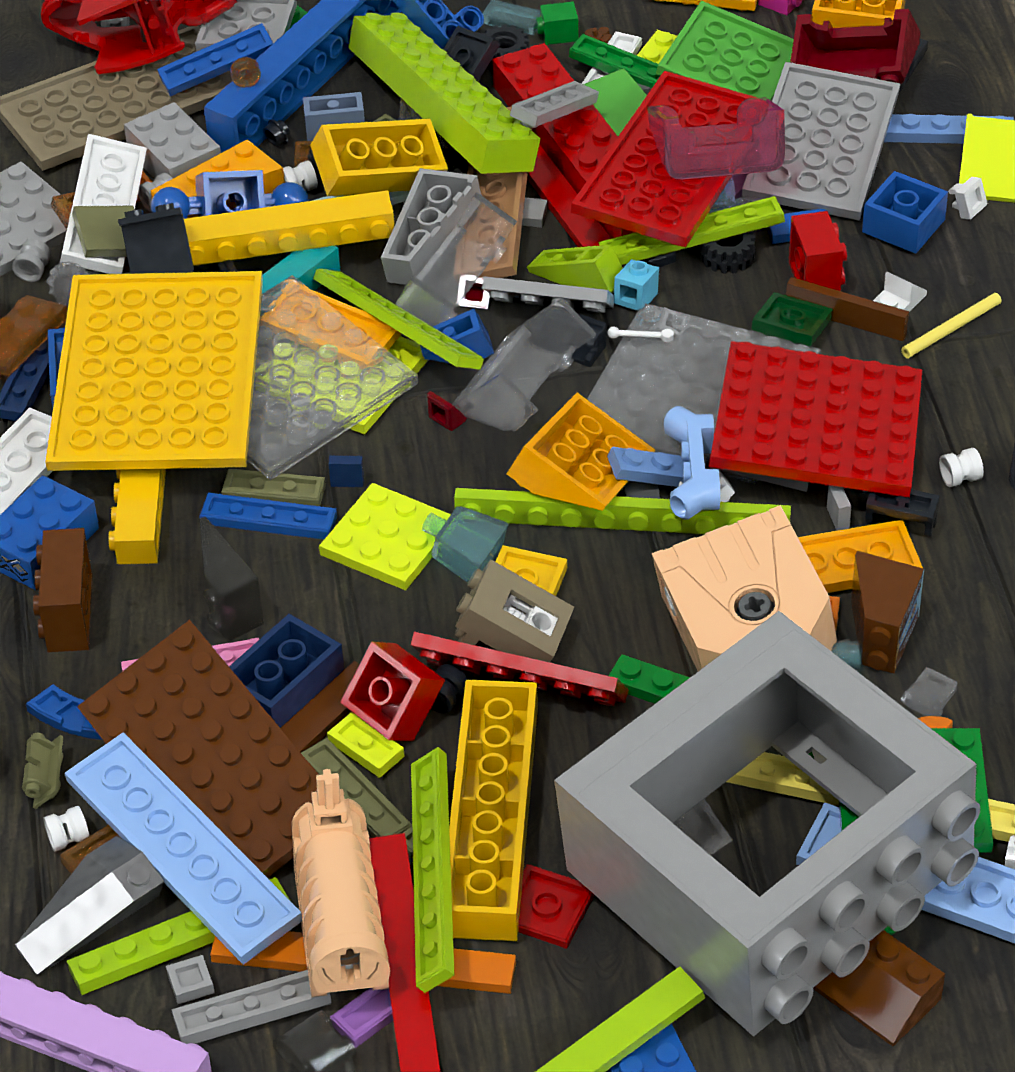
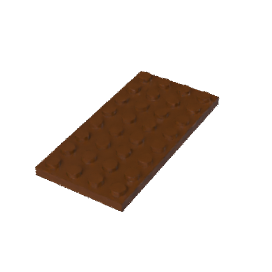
M190 619L77 706L106 744L124 732L267 878L293 858L292 819L302 805L307 802L312 803L311 792H317L316 776L319 774Z

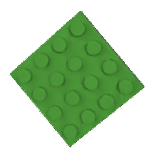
M701 0L658 64L656 74L661 76L664 71H668L772 102L785 62H790L794 39Z

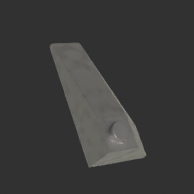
M115 836L84 857L15 944V949L37 977L160 895L164 880L141 850Z

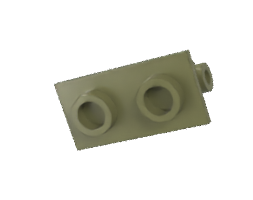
M34 733L27 740L25 760L29 762L24 768L22 789L25 791L26 796L34 798L33 808L35 809L47 800L53 799L60 789V766L63 760L62 735L51 742L42 733Z

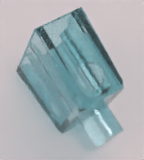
M459 506L455 508L448 520L430 513L422 526V531L436 537L431 554L433 558L468 583L477 568L483 570L490 559L493 560L504 544L509 524Z

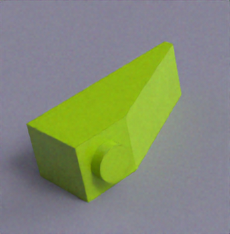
M612 245L543 250L527 266V269L532 274L561 285L604 289L613 293L615 276L623 267Z

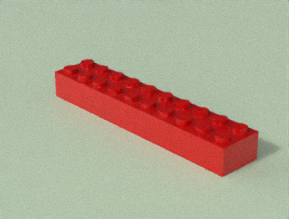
M545 43L533 45L529 48L492 59L493 87L508 107L574 81ZM593 104L532 129L540 138L539 144L577 194L618 137ZM599 221L611 238L635 233Z

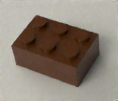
M85 529L43 530L42 544L36 546L37 563L41 565V569L35 570L36 590H39V595L33 596L34 615L41 617L38 618L39 639H45L48 653L89 650L93 573Z

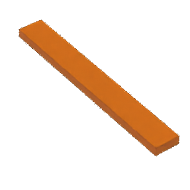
M288 931L243 966L299 972L307 970L303 933ZM215 936L210 954L211 961L243 965ZM453 948L454 976L438 986L511 994L516 967V955Z

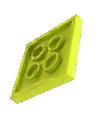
M372 483L319 545V551L321 556L406 591L458 527V519L454 515Z

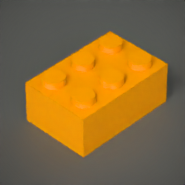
M815 0L812 8V21L823 25L824 21H830L833 28L884 25L885 18L890 17L893 20L895 9H905V0Z

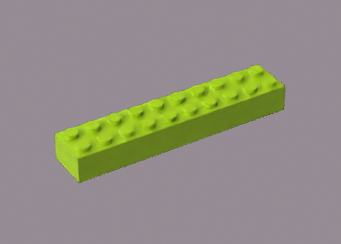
M397 12L391 13V15L366 13L365 16H354L348 48L423 119H431L434 130L481 174L533 172L540 138L530 127L522 125L520 120L511 117V111L499 99L495 98L486 87L477 82L474 76L466 72L445 50L435 44L432 38L424 34L420 27L414 25L405 14Z

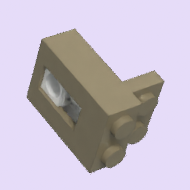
M491 559L483 570L477 568L467 584L471 588L470 594H464L456 609L457 612L461 613L455 625L457 627L455 636L459 637L458 642L476 645L480 640L498 651L550 662L557 651L574 606Z

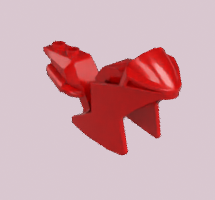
M44 0L41 6V19L46 28L77 43L100 51L94 68L97 74L120 72L149 64L183 50L185 42L180 41L177 32L180 24L189 27L205 25L234 7L237 0ZM129 16L138 25L99 27L95 21ZM142 29L147 42H143Z

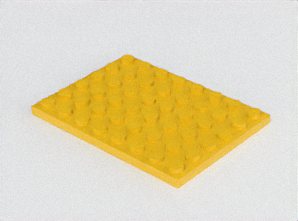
M262 271L73 275L45 461L47 471L246 467L263 286Z

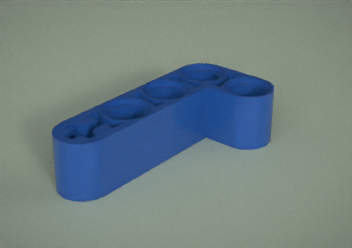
M392 0L414 25L420 27L424 34L432 38L434 43L441 49H444L457 26L476 32L484 23L482 12L474 6H466L454 15L442 0Z

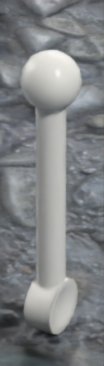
M610 327L607 332L608 336L612 339H616L619 336L661 338L664 342H671L674 339V332L671 329H664L662 332L619 330L617 327Z

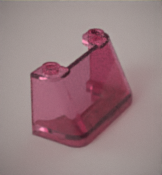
M766 97L744 100L737 109V123L683 128L679 123L678 114L673 108L664 105L648 107V122L663 167L675 179L771 172L780 168L784 162V109Z

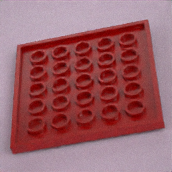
M731 341L709 467L910 498L922 369L882 364L878 361L849 359L845 356H828L812 351L788 350L778 346L768 347L755 345L750 342Z

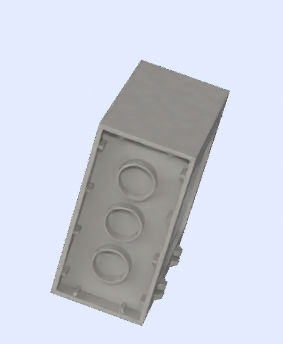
M780 611L776 612L554 780L567 871L676 968L681 966L706 995L752 1036L759 1033L774 1019H777L781 1024H787L795 1020L810 1003L814 986L831 972L838 977H845L852 973L866 957L871 939L887 926L894 931H901L909 926L920 913L925 902L924 896L942 881L948 886H955L962 882L971 873L979 857V851L974 847V824L978 819L981 809L980 804L975 801L976 763ZM772 746L859 816V818L759 897L674 825L673 822ZM810 752L813 753L814 759L808 755Z

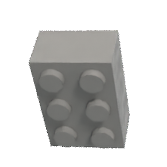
M175 102L124 124L126 143L147 148L143 168L154 179L164 172L175 178L221 153L220 146Z

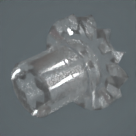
M62 262L50 271V276L46 281L50 286L48 294H53L56 298V304H63L68 310L73 275H96L98 272L83 268L76 263Z

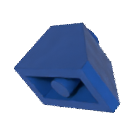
M471 309L433 326L435 329L482 356V358L495 354L489 333L475 309ZM420 345L425 359L449 363Z

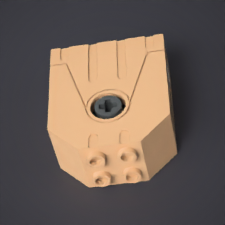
M781 505L771 508L764 513H758L739 520L732 525H726L707 532L700 537H694L675 544L671 548L652 553L662 598L697 671H700L778 611L830 651H832L837 642L830 597Z

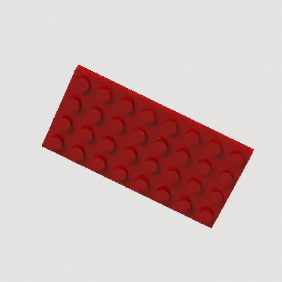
M664 71L573 200L571 213L686 248L774 111V102Z

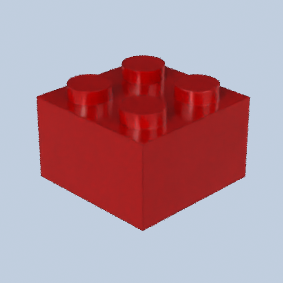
M828 211L791 216L789 265L794 278L841 291V285L845 284V272L842 265L843 261H847V249L845 243H840L837 223H832Z
M371 642L340 703L388 740L414 741L445 679L398 644Z

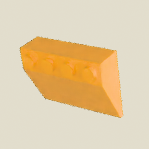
M577 392L523 447L507 475L514 479L519 486L526 488L533 494L603 511L629 482L628 480L615 478L607 458L612 447L650 452H655V449Z

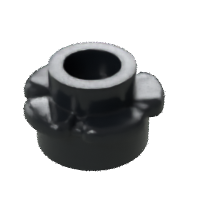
M269 120L268 125L263 128L266 138L276 147H279L282 143L287 144L289 142L288 135L290 134L287 125L281 120Z

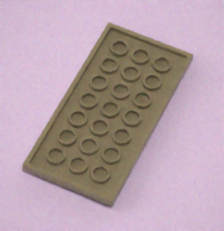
M191 26L177 31L180 41L185 42L183 50L155 62L120 72L97 74L94 68L96 61L2 95L0 96V119L43 171L82 157L88 134L117 141L125 140V123L173 102L187 115L201 111L210 100L218 95L241 72L234 68L170 97L159 77L157 69L196 52L195 42L200 27Z

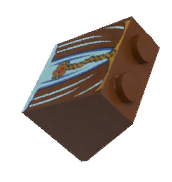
M861 551L856 552L851 605L861 665L895 674L919 617L924 575L923 568Z

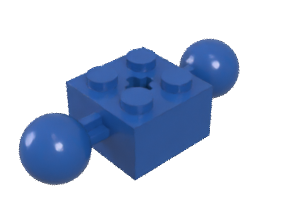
M263 170L202 172L195 176L197 196L187 197L178 188L165 187L153 196L151 211L152 213L156 212L155 206L174 203V208L180 207L183 217L186 219L188 215H198V217L258 209L307 202L309 198L305 189L294 182L282 183L272 193H264ZM230 198V202H235V208L229 209L227 207L226 200Z

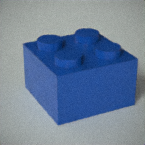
M894 171L864 204L862 232L910 252L917 253L945 221L948 191Z

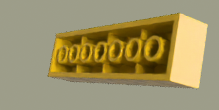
M465 681L449 826L453 938L517 941L538 712L537 683Z

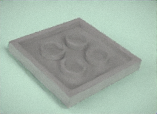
M237 0L234 7L209 23L201 25L195 42L196 52L261 23L264 25L273 43H275L278 38L290 29L297 7L296 0Z

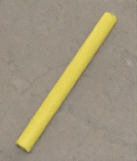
M997 293L991 294L905 345L901 349L903 356L906 358L912 357L1001 304L1000 295Z

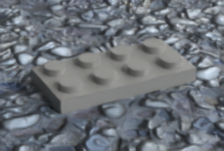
M483 276L482 289L490 293V298H495V301L513 303V297L521 298L520 301H524L525 304L543 306L544 301H551V304L564 309H574L575 304L583 305L582 308H586V311L605 313V308H614V295L609 290Z

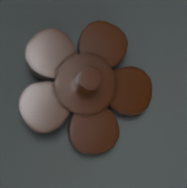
M601 27L598 31L597 28H590L585 31V35L607 44L612 38L607 27Z

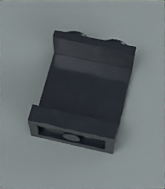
M174 203L155 206L156 212L143 214V209L124 212L125 218L118 219L119 226L122 228L131 274L195 272L183 212L180 207L174 208Z

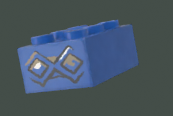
M42 475L0 515V573L36 590L35 570L41 569V565L37 563L36 546L42 544L43 530L84 528L86 540H88L99 529L94 500Z

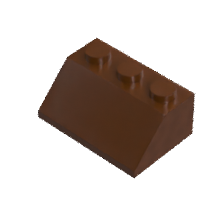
M882 930L869 941L870 946L866 957L852 973L845 977H838L831 972L813 989L893 1047L941 1000L945 973L885 930Z

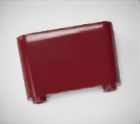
M895 9L893 20L890 17L885 18L884 25L833 28L830 21H824L823 25L813 22L812 14L797 15L790 63L900 84L905 81L918 49L921 36L920 29L909 9Z

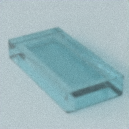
M491 0L482 13L484 17L483 24L497 25L498 27H502V24H507V27L514 25L517 30L521 28L524 30V33L534 35L537 30L536 17H540V10Z

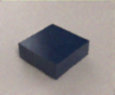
M329 455L328 464L331 487L364 486L362 456Z

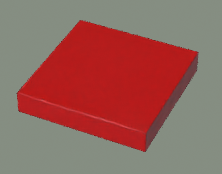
M527 864L523 871L518 932L567 949L594 894L578 880Z

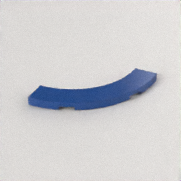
M54 684L26 703L27 712L56 729L85 738L103 740L77 707L85 700L62 691Z

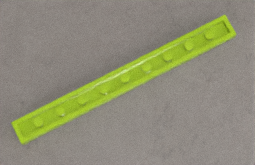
M456 488L454 496L455 516L458 521L705 534L779 506L720 502L719 510H701L687 520L676 516L672 512L670 499L615 496L602 511L525 491ZM781 505L790 522L791 506Z

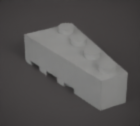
M419 169L381 255L387 282L417 286L483 201L476 175Z

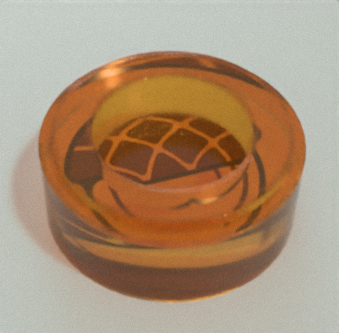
M243 57L237 59L231 65V78L237 86L251 87L260 80L261 72L256 60Z

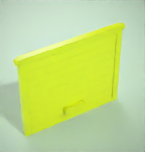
M967 114L959 183L964 184L971 177L981 178L986 200L1015 203V120L976 117L972 114Z

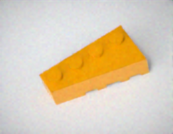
M247 139L150 190L151 198L160 189L165 187L178 188L187 197L197 196L195 176L202 172L263 170L264 193H272L278 185L285 183L284 171L281 165ZM230 198L226 200V205L229 209L236 207L235 202H230ZM188 215L187 218L198 217V215Z

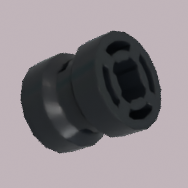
M449 664L440 665L435 672L445 679V682L431 709L442 714L449 713L457 702L456 697L464 693L465 681L468 680L460 669Z

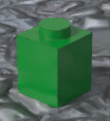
M574 1L540 5V17H536L537 34L543 35L546 45L576 42L579 39L578 15Z

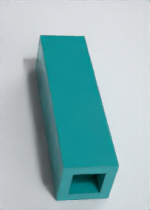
M328 246L294 251L262 275L260 320L292 283L315 291L322 285L313 279L316 269L340 271L338 247Z

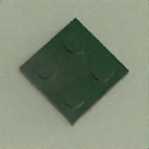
M774 292L753 318L751 330L760 332L766 337H777L791 341L797 346L811 347L830 322L833 308Z

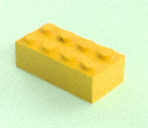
M431 119L321 125L310 144L327 196L364 194L386 190L388 192L410 191L420 168L446 172L448 170Z

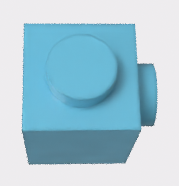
M631 259L615 276L614 304L642 312L658 294L659 267L649 265L644 261Z

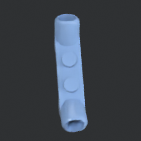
M675 406L667 412L664 418L665 434L681 443V460L688 462H683V482L685 483L671 491L670 507L676 516L688 520L701 510L720 509L719 469H705L704 454H711L714 419L713 414H695L682 406Z

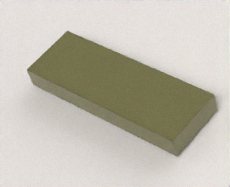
M228 469L221 493L223 495L320 506L326 483L325 477Z

